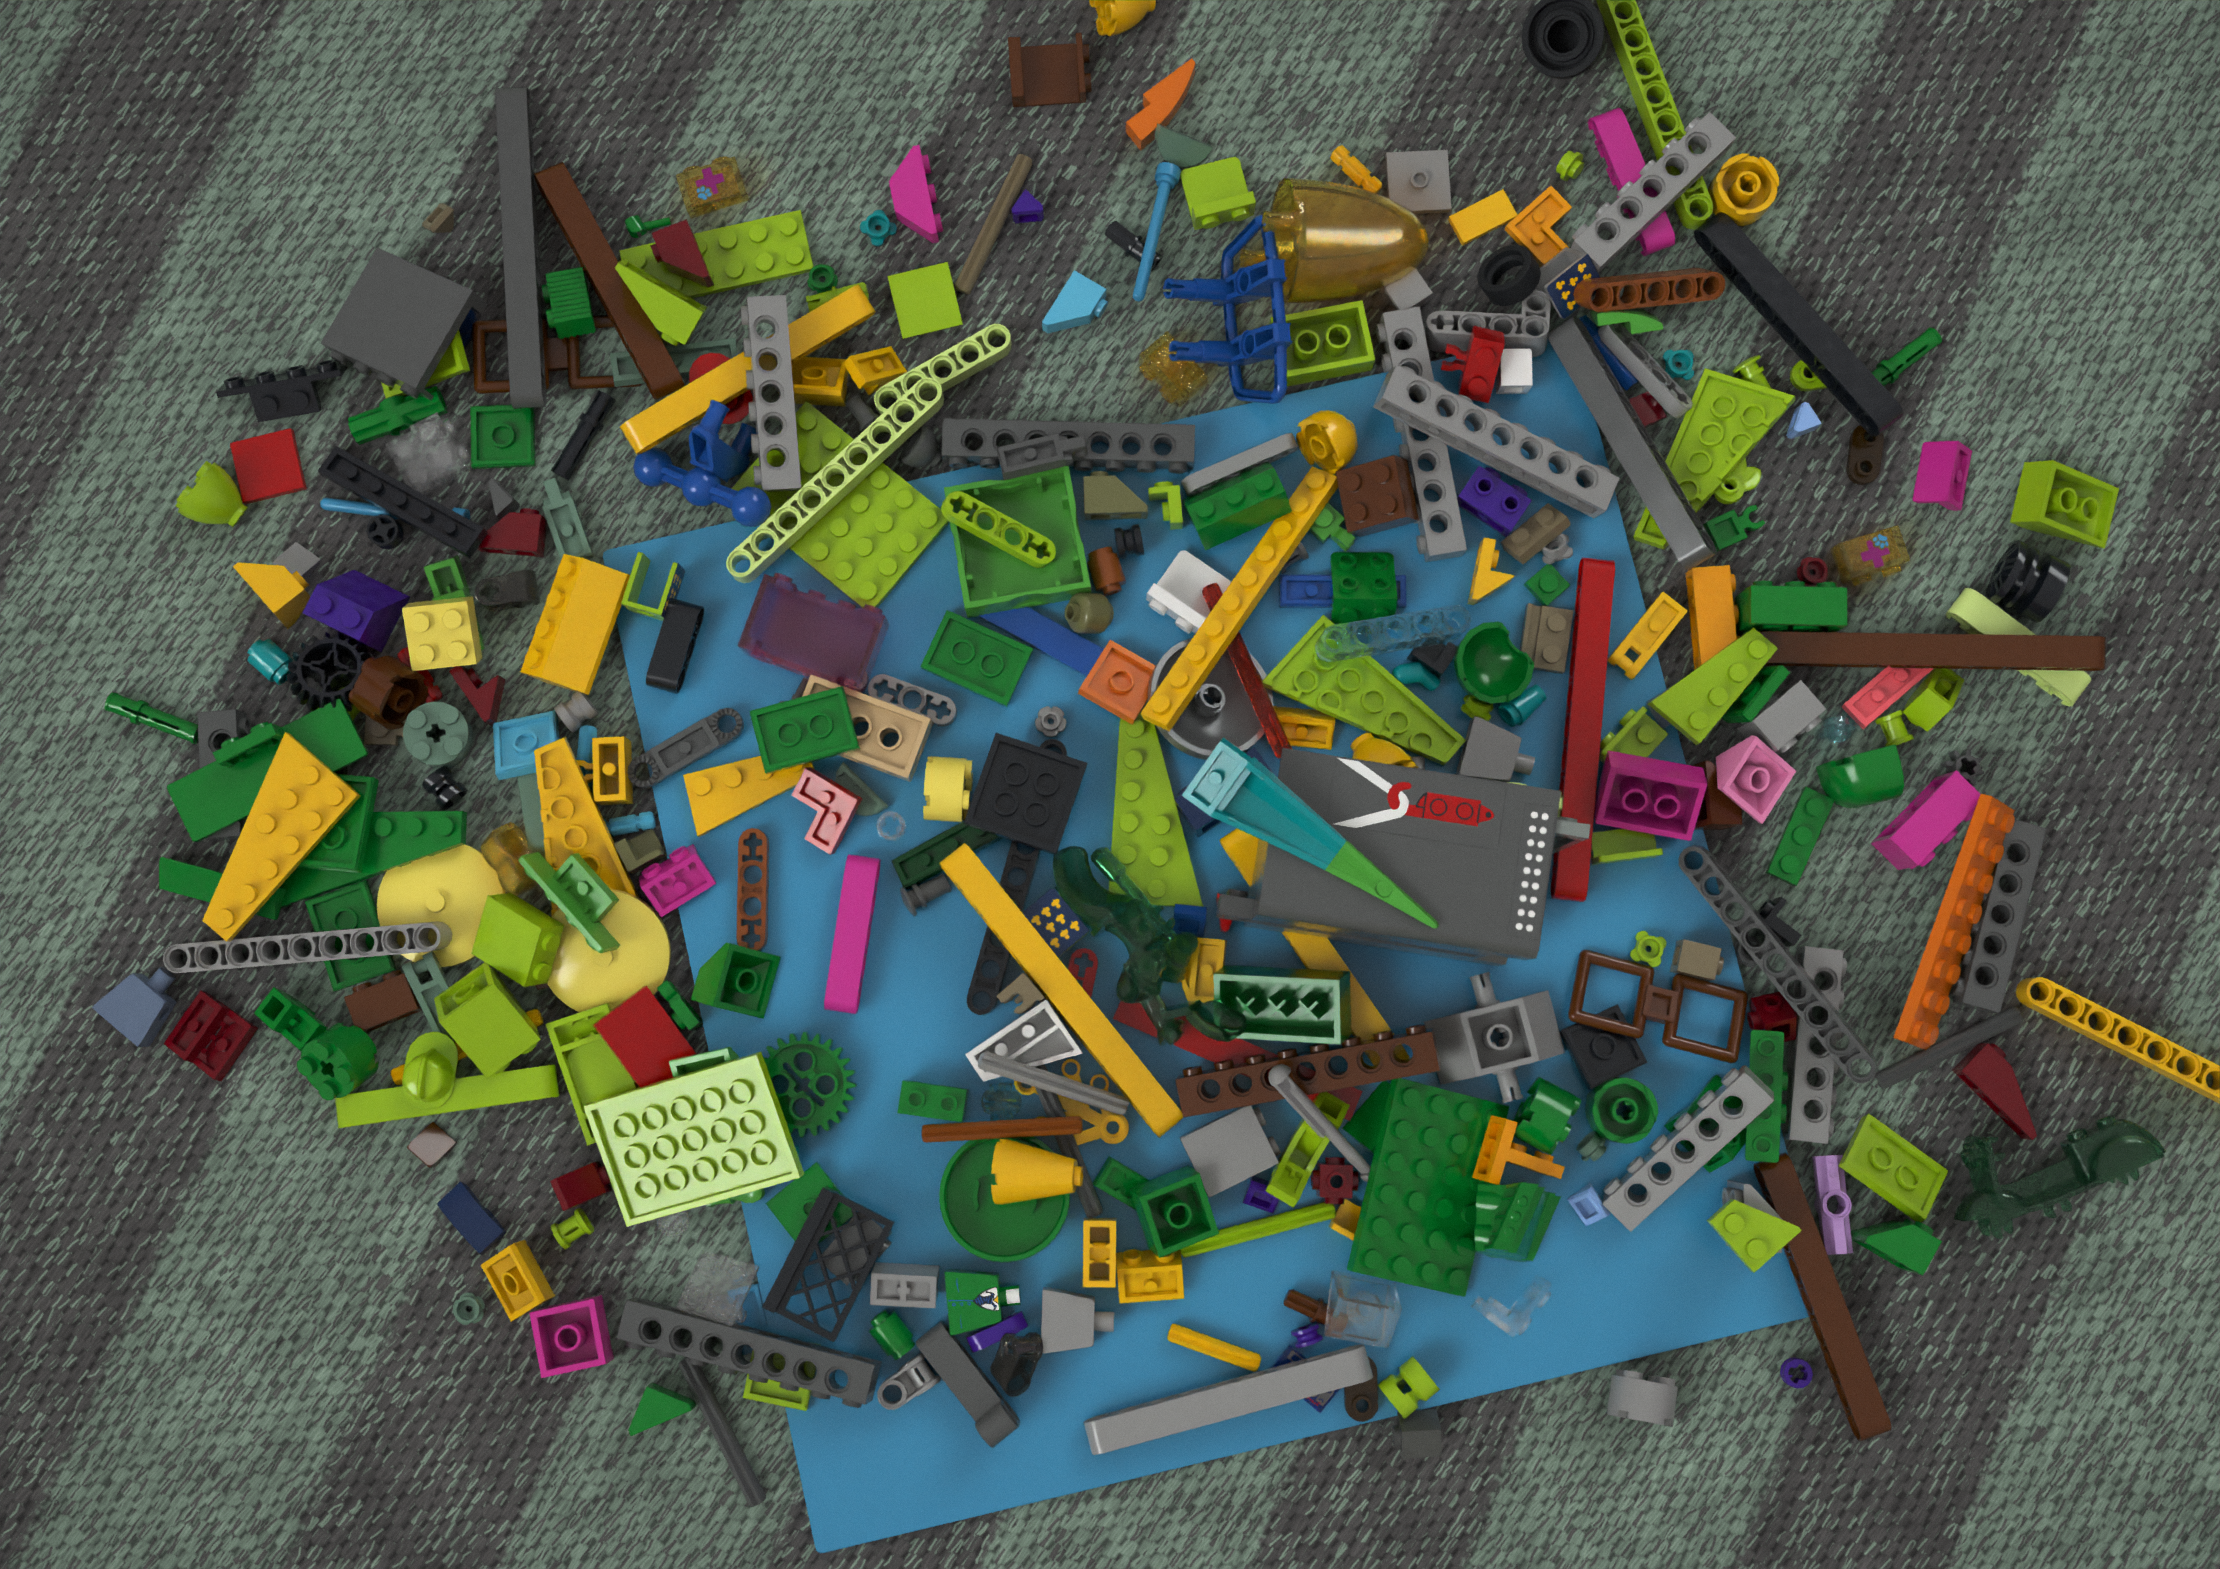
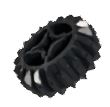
M325 632L323 640H319L313 635V644L308 645L302 642L301 648L303 652L293 651L292 656L295 661L288 663V669L291 673L287 674V680L289 684H292L290 687L292 694L297 696V700L301 705L307 704L308 709L312 712L318 708H323L324 705L330 702L333 708L336 707V699L342 700L347 711L352 712L353 708L352 703L349 701V693L354 688L361 674L362 664L368 658L373 657L372 654L366 652L367 648L363 643L357 644V641L351 637L345 640L344 635L338 632L334 639L327 632ZM342 656L352 659L357 664V670L350 669L349 666L344 665ZM307 678H314L315 682H320L322 692L311 688L307 684Z

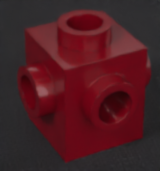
M1780 992L1751 998V1012L1747 1013V1021L1751 1030L1779 1031L1784 1033V1042L1796 1040L1797 1013Z
M1325 1157V1163L1317 1162V1170H1313L1311 1173V1189L1316 1190L1318 1197L1325 1198L1324 1203L1344 1204V1198H1352V1191H1358V1171H1353V1165L1345 1163L1344 1157ZM1334 1175H1339L1342 1178V1184L1336 1188L1332 1187L1330 1183L1331 1178Z

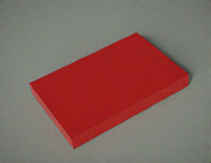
M647 986L642 987L593 1024V1027L639 1088L673 1078L668 1061L696 1054Z

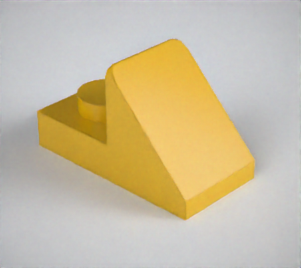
M891 346L849 356L843 363L858 388H864L868 395H871L883 385L907 372Z
M1484 537L1479 543L1467 603L1469 605L1477 604L1511 582L1515 577L1511 574L1491 571V568H1496L1499 558V550L1495 549V539Z

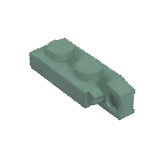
M556 478L544 481L543 483L549 498L542 500L544 505L542 509L560 560H562L563 554L585 559L595 557L576 502L569 491L563 493L560 483L556 481Z

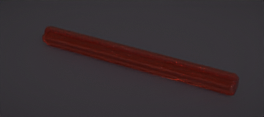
M1217 583L1207 585L1202 590L1210 611H1212L1223 595ZM1239 631L1227 649L1272 750L1277 758H1281L1282 748L1292 749Z

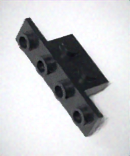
M327 360L316 364V368L305 369L303 365L286 369V373L274 375L273 371H265L256 374L254 379L243 380L242 376L232 377L224 380V384L216 391L218 398L249 393L258 422L320 412L321 402L314 381L342 376L347 367L341 363L336 364L335 360Z

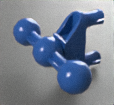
M715 400L710 401V405L700 424L693 426L689 435L691 454L689 463L696 468L686 471L674 466L668 453L660 448H651L635 457L633 465L635 476L646 486L658 487L669 483L681 488L684 497L692 505L706 507L713 503H718L730 508L735 520L743 526H759L770 515L771 503L769 497L760 488L745 487L736 491L721 485L720 480L728 482L730 478L746 471L750 463L748 455L752 448L751 434L757 433L754 427L741 423V427L731 447L719 439L718 432L730 409Z

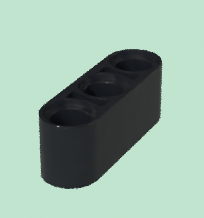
M675 598L670 600L647 671V686L675 694L680 692L703 621V606Z

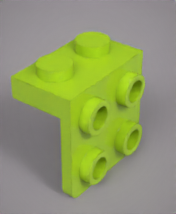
M1230 157L1181 171L1180 179L1194 230L1201 228L1210 229L1221 223L1242 221L1254 215L1256 206L1253 191L1248 192L1241 163L1237 157Z

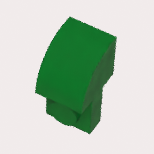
M275 987L272 988L254 1012L273 1031L281 1033L300 1051L308 1042L328 1028L314 1016L315 1012L293 996Z

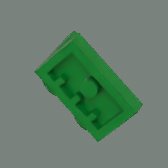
M1718 1075L1712 1077L1689 1107L1677 1113L1666 1122L1664 1126L1671 1133L1675 1129L1673 1124L1685 1112L1691 1115L1699 1107L1697 1102L1709 1090L1717 1091L1723 1085L1722 1079ZM1729 1096L1723 1101L1728 1108L1732 1109L1738 1108L1742 1104V1100L1737 1096ZM1705 1118L1699 1123L1703 1129L1709 1131L1716 1129L1718 1123L1712 1118ZM1746 1127L1703 1165L1709 1173L1734 1159L1745 1144ZM1679 1141L1689 1152L1694 1149V1145L1690 1141Z

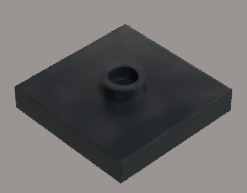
M1618 1004L1596 1014L1627 1023ZM1579 1023L1559 1031L1588 1090L1647 1063L1643 1052L1633 1037Z

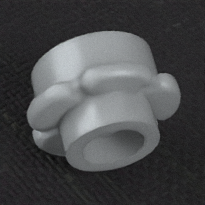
M1046 706L1039 710L1035 726L1045 736L1055 737L1059 732L1064 731L1067 722L1063 717L1064 712L1060 708ZM1052 718L1054 723L1049 724L1048 719Z

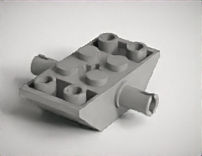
M1490 972L1471 976L1469 978L1472 982L1477 1001L1475 1009L1424 1022L1426 1029L1434 1028L1441 1061V1069L1437 1071L1439 1083L1441 1085L1493 1073V1075L1497 1076L1503 1103L1522 1099L1523 1095L1521 1094L1515 1072L1518 1066L1565 1053L1549 991L1546 990L1500 1002V1000L1495 998ZM1493 1029L1503 1034V1038L1498 1041L1499 1046L1490 1040Z

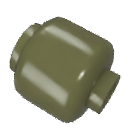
M1076 593L1071 597L1065 608V618L1070 628L1076 633L1100 634L1111 624L1114 615L1111 603L1101 593Z

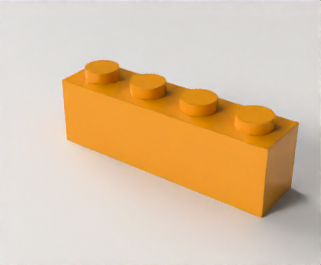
M1730 565L1694 567L1685 573L1694 670L1740 637L1736 636L1735 625L1739 621L1738 606L1733 604L1736 578L1730 572Z

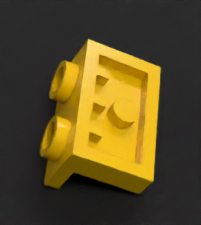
M1129 1249L1116 1253L1119 1304L1184 1299L1180 1250L1160 1258L1151 1250Z

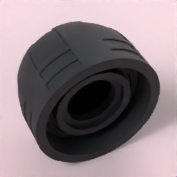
M1541 0L1529 12L1522 29V46L1528 61L1541 73L1556 79H1569L1593 67L1600 58L1605 44V24L1603 18L1589 0Z

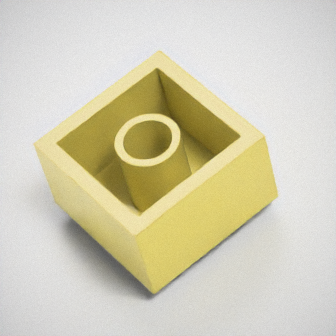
M473 596L408 603L402 608L412 671L474 665L482 659Z

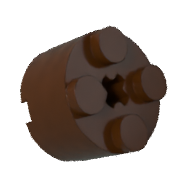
M383 656L377 659L371 657L362 664L361 674L354 688L349 693V701L358 710L386 729L395 730L404 726L402 722L407 719L408 714L412 710L425 704L428 696V687L424 685L423 680L426 679L417 671H412L411 667L393 656Z

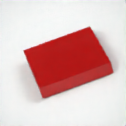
M288 428L230 443L243 503L250 504L307 489L293 429Z

